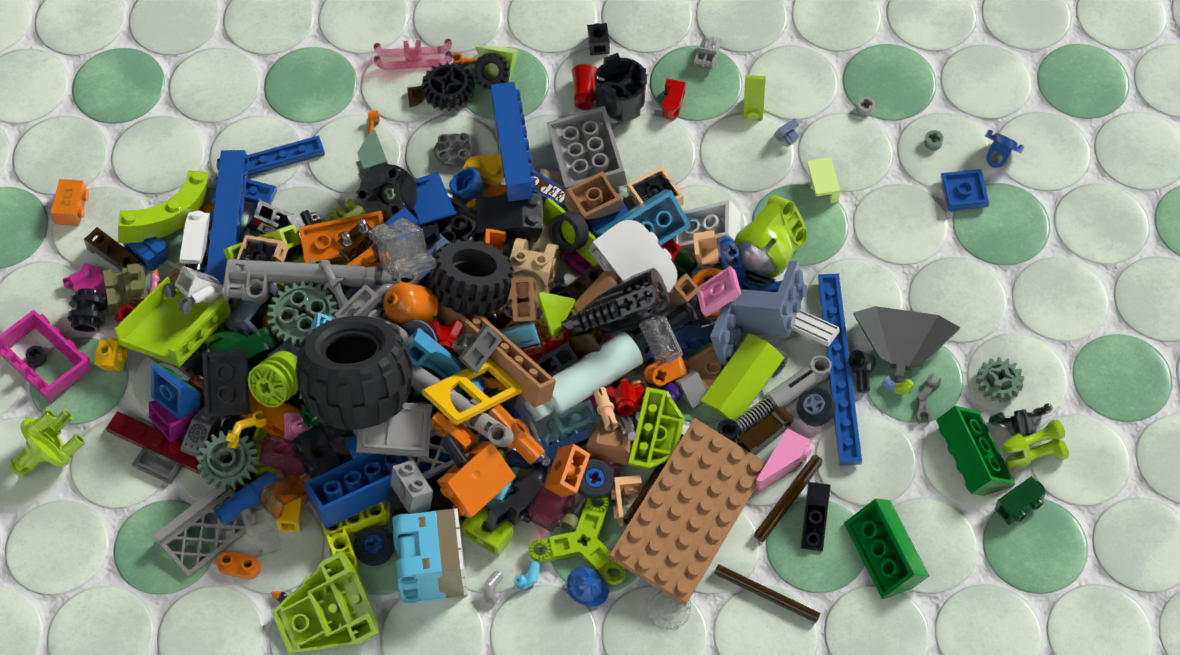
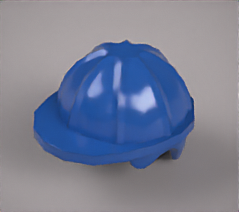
M587 566L578 567L568 575L566 582L567 594L577 603L597 607L608 598V584L593 568Z

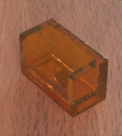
M295 473L278 480L264 488L258 504L278 519L281 517L286 504L298 498L302 499L303 505L307 504L308 497L303 484L304 481Z

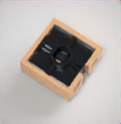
M663 167L627 184V194L636 206L664 189L672 190L680 207L683 206L684 196L675 184H671V178Z
M245 235L236 260L284 262L289 248L280 240Z

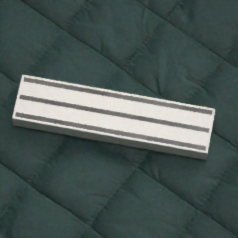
M802 310L797 313L794 329H791L829 347L840 332L839 327Z

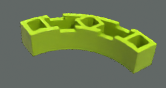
M188 170L187 178L180 190L173 197L159 205L141 210H120L118 243L144 242V239L155 236L158 239L184 227L188 213L198 211L204 205L208 192L209 172Z

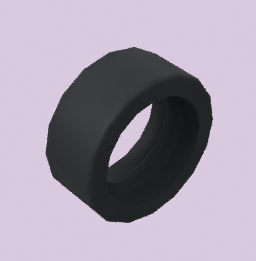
M571 211L552 218L548 227V235L552 244L559 245L560 252L571 253L585 246L588 241L589 230L584 218L578 213ZM563 221H568L574 229L575 241L573 244L569 243L562 234Z

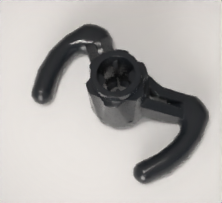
M1047 403L1044 407L1036 408L1033 412L1028 413L1026 409L1013 412L1014 416L1010 418H1005V414L999 412L990 416L988 422L992 425L1002 424L1013 429L1014 435L1019 433L1026 437L1036 433L1034 424L1040 416L1052 412L1053 406Z

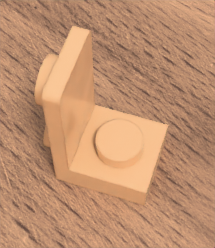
M641 475L614 477L611 498L616 499L617 506H613L614 519H618L619 526H624L621 494L632 496L640 493L642 490Z

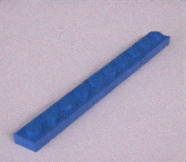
M839 273L818 274L822 320L839 327L840 330L829 347L825 346L826 356L832 365L829 381L831 395L836 404L834 424L839 466L861 465L862 455L851 367L848 362L849 350Z

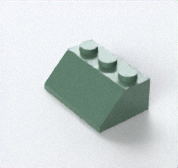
M375 129L371 130L357 152L359 161H356V166L359 172L360 184L371 169L388 164ZM392 190L387 192L390 197L393 196Z

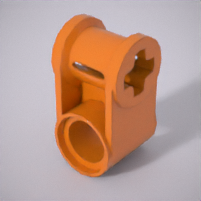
M673 352L664 356L659 361L648 365L643 375L648 383L662 386L686 375L687 369L680 352Z

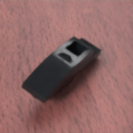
M544 464L538 469L535 468L524 479L517 480L513 485V493L499 505H494L487 513L486 526L491 531L506 521L515 526L530 513L544 489L548 466Z

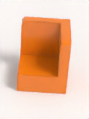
M486 228L483 244H490L496 250L503 252L506 232Z

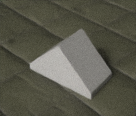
M686 368V375L674 379L670 383L677 385L682 390L681 398L693 411L704 404L701 402V399L707 391L698 372Z

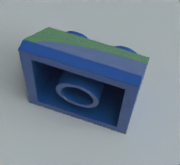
M157 364L151 365V397L180 420L200 408L201 395L195 386L189 384L181 375L176 374L169 368Z

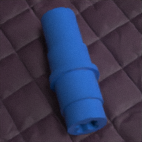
M267 472L249 484L245 483L242 489L215 508L214 513L219 521L226 526L253 507H259L263 500L280 488L279 483L272 473Z

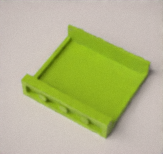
M166 277L118 324L114 331L119 345L180 367L231 314L228 301H225L224 297L220 295L212 304L203 301L198 304H191L192 312L183 314L182 311H179L178 301L181 298L188 297L179 289H175L176 296L166 298L163 286L166 283H171L170 278Z

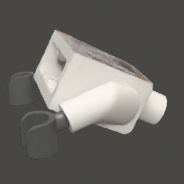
M182 266L176 283H166L163 286L166 298L176 296L175 289L177 288L188 297L181 298L178 301L179 311H182L183 314L192 312L191 304H198L202 301L212 304L220 295L223 296V284L215 277Z

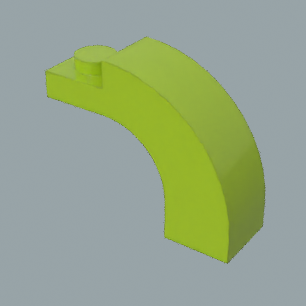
M295 224L257 236L280 240L288 248L302 244ZM243 242L223 249L227 261L229 259H237Z

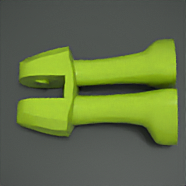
M1056 419L1049 422L1044 429L1034 434L1023 437L1018 433L1003 443L1004 452L1014 453L1021 451L1006 458L1007 467H1027L1032 460L1045 455H1053L1059 460L1067 459L1069 457L1068 447L1061 440L1065 437L1062 423ZM1052 439L1051 441L1045 444L1029 449V446Z

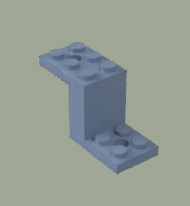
M789 261L778 292L740 289L742 295L721 308L710 335L719 364L727 365L730 357L734 355L735 345L740 340L741 333L778 337L789 336L791 329H794L796 315L801 310L802 299L807 294V285L804 284L803 271L800 270L798 261Z

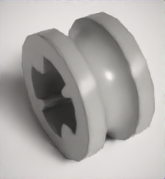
M866 96L861 97L857 102V113L861 116H870L874 112V100ZM863 104H867V107L869 106V108H864Z

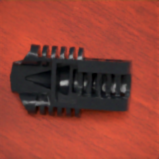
M651 268L632 275L597 296L580 312L562 321L561 325L564 329L570 330L573 335L599 327L605 336L667 312L671 301L662 276L655 268ZM660 299L664 300L661 308L657 306Z

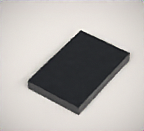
M247 349L202 352L205 418L250 415Z

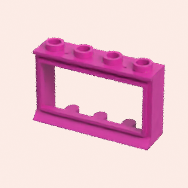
M32 310L0 334V355L51 404L56 396L87 372H91L89 357L84 352L80 353L76 350L77 347L70 339L66 340L56 326L53 328L45 315H39L35 310ZM34 329L40 332L75 365L51 385H48L10 349L12 345Z

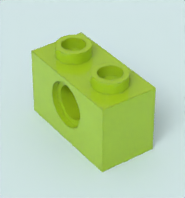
M483 508L473 517H467L461 524L462 535L499 557L514 537L513 527L510 522L506 521L493 531H484L487 528L486 522L489 509Z

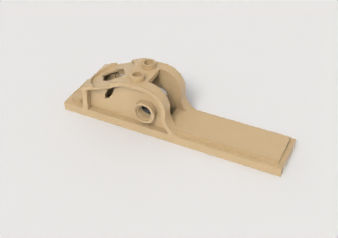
M541 168L540 174L565 188L560 171ZM544 223L542 233L537 242L516 238L510 256V261L514 268L513 278L533 277L536 280V297L538 301V292L549 293L550 289L555 285L553 280L557 276L563 253L559 251V245L551 243L548 235V226ZM512 288L510 289L508 299H512ZM511 305V307H507V310H509L512 315L513 310ZM503 307L499 310L500 315L504 313ZM544 314L538 319V323H534L539 340L545 321L542 320Z

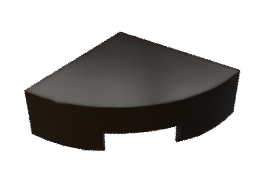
M421 86L407 88L410 108L419 105L425 100Z

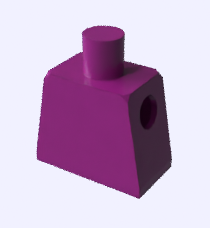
M154 400L149 402V419L170 442H174L187 433L192 418L204 407V404L200 400V408L180 420Z

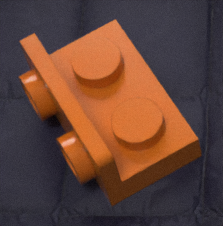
M439 412L432 417L431 426L443 437L448 434L452 435L464 454L478 441V436L463 423L455 425L447 416Z

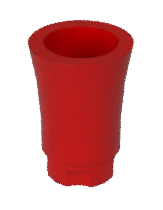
M590 64L576 65L571 70L575 107L583 111L591 110L594 107L595 74L598 68Z

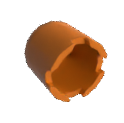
M406 282L393 284L386 291L383 299V309L386 316L402 325L410 323L412 320H421L428 324L433 316L436 317L439 307L437 297L429 287Z

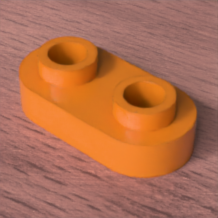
M224 551L216 558L217 568L224 575L254 579L261 571L259 560L252 555ZM225 559H231L229 563H223ZM248 563L252 564V566L249 568L245 567V565Z

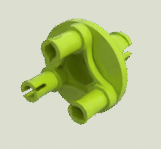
M46 409L37 419L26 418L20 424L26 443L25 447L9 463L13 473L17 475L21 471V477L23 478L41 462L48 461L55 466L65 467L71 461L72 455L85 444V440L79 434H74L64 444L59 438L61 430L74 419L70 412L66 414L68 410L63 409L56 416L51 410Z

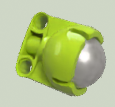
M773 195L753 222L741 228L734 241L739 249L742 263L748 270L773 278L786 270L795 250L806 241L807 230L793 201Z

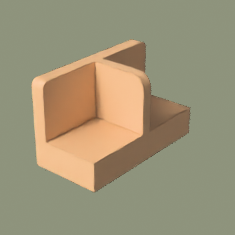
M714 230L693 233L695 256L699 268L702 269L705 265L718 263L719 253Z

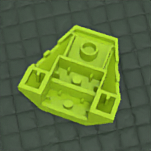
M343 551L323 560L317 566V569L309 577H306L302 584L271 612L289 654L360 644L379 634L377 614L359 573Z

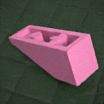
M787 429L758 476L755 490L761 491L798 468L803 460L807 461L812 451L809 448L811 440Z

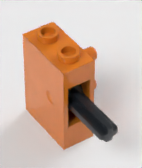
M448 434L440 441L455 465L437 482L441 486L442 494L451 500L453 509L457 508L458 515L473 517L516 477L492 442L481 441L465 455L452 435Z

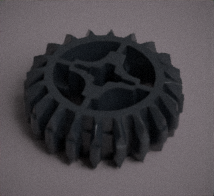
M448 61L446 65H442L439 62L438 67L432 66L431 71L427 70L421 85L423 97L428 104H432L434 109L439 106L441 111L447 108L449 112L451 108L458 110V106L465 107V102H470L471 97H473L475 88L474 77L470 74L469 69H464L463 64L457 66L456 62L450 65Z

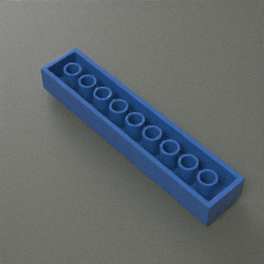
M502 391L489 396V398L501 393ZM509 400L500 403L514 419L522 421L521 416ZM492 408L484 411L483 413H488ZM481 434L478 443L481 441H491ZM431 437L430 444L440 446L442 437ZM429 449L428 458L435 459L438 451ZM441 452L438 461L446 463L451 461V457L449 454ZM364 454L303 482L308 500L325 528H328L387 500L388 488H392L390 485L392 467L408 462L406 456ZM423 461L419 465L421 473L431 470L432 464ZM448 469V470H446V471H443V472H441V473H439V474H437V475H434V476H432V477L426 479V481H428V480H430V479H432V478H434V477H436V476H438V475H440V474H442V473H445V472L449 471L450 469Z

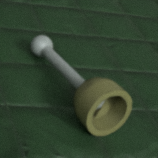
M583 497L573 514L569 513L563 516L559 522L563 530L569 533L575 532L579 523L577 515L587 501V498Z

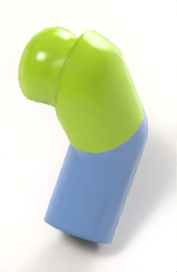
M887 376L882 382V385L895 395L909 394L914 387V383L909 379H905L903 383H897Z

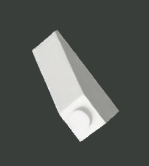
M202 211L188 213L182 240L180 263L201 264L209 242L210 213H203Z

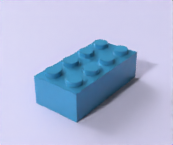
M664 189L595 233L600 237L617 223L633 220L641 223L649 233L653 232L659 240L658 244L662 245L690 228L691 224L672 190Z

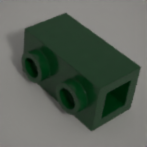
M1031 476L999 498L995 510L1008 525L1015 521L1018 523L1027 516L1030 510L1036 511L1044 504L1045 488Z

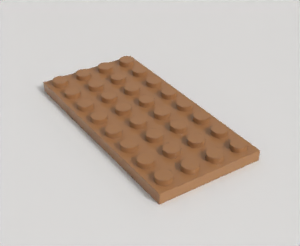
M694 418L608 558L685 606L757 486L756 480L766 462Z

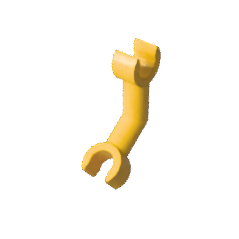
M257 411L253 414V417L236 422L231 433H228L226 441H229L227 447L237 448L242 429L254 425L256 427L266 426L267 420L263 418V411Z

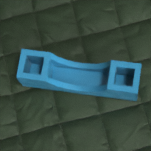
M420 328L405 341L410 353L411 363L416 367H428L438 373L443 379L468 368ZM479 376L470 379L483 392L486 382ZM459 385L454 388V390L467 399H473Z

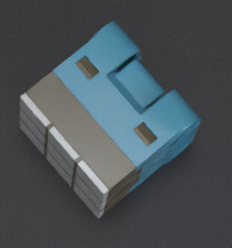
M458 509L394 516L392 519L393 539L399 558L396 562L397 583L402 601L405 603H415L418 601L468 595Z

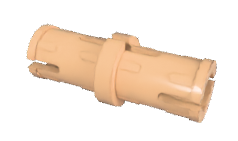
M600 387L601 395L598 388L593 392L598 405L597 412L602 417L605 430L611 431L610 423L613 430L618 427V422L613 412L614 405L609 400L606 388Z

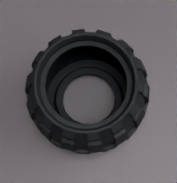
M347 316L321 324L313 329L302 341L296 363L298 389L307 409H309L311 415L317 417V421L334 428L358 430L380 425L403 409V404L407 402L408 395L410 394L413 373L411 357L406 343L393 325L374 317Z

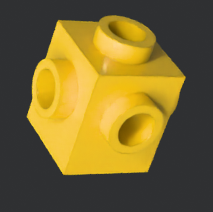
M109 337L108 340H99L98 346L95 349L94 365L103 370L123 372L124 363L128 357V348L119 345L117 338Z

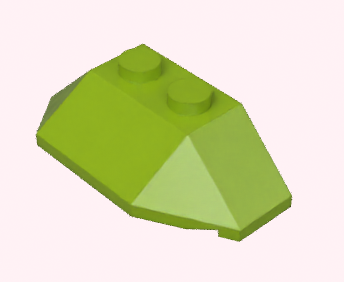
M646 388L636 429V438L633 442L628 465L645 469L655 468L666 463L679 444L685 418L668 391Z

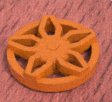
M479 376L486 382V387L496 388L501 391L508 389L497 379Z

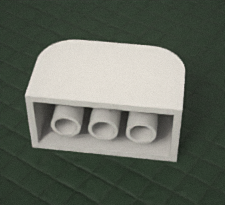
M625 220L617 223L594 240L589 249L591 255L604 271L610 272L612 270L619 280L617 284L632 275L651 268H655L662 276L668 294L677 281V270L671 261L670 253L665 248L662 249L658 244L659 240L653 232L649 233L637 221Z

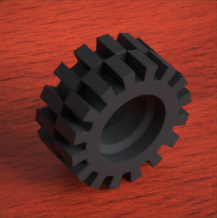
M486 53L483 56H479L478 60L474 62L475 66L472 69L474 71L473 77L476 78V83L480 84L483 88L491 89L492 84L506 83L507 78L510 77L509 63L500 54ZM490 63L495 64L499 69V73L494 79L487 78L484 73L486 65Z

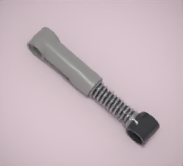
M823 355L813 357L809 365L766 393L764 399L747 409L740 416L733 420H722L718 424L717 432L736 443L737 436L753 427V425H756V422L759 423V420L762 421V418L765 419V416L768 417V414H771L781 406L786 407L805 391L812 389L818 384L826 383L829 380L832 366L831 361ZM724 432H731L732 434L725 435Z

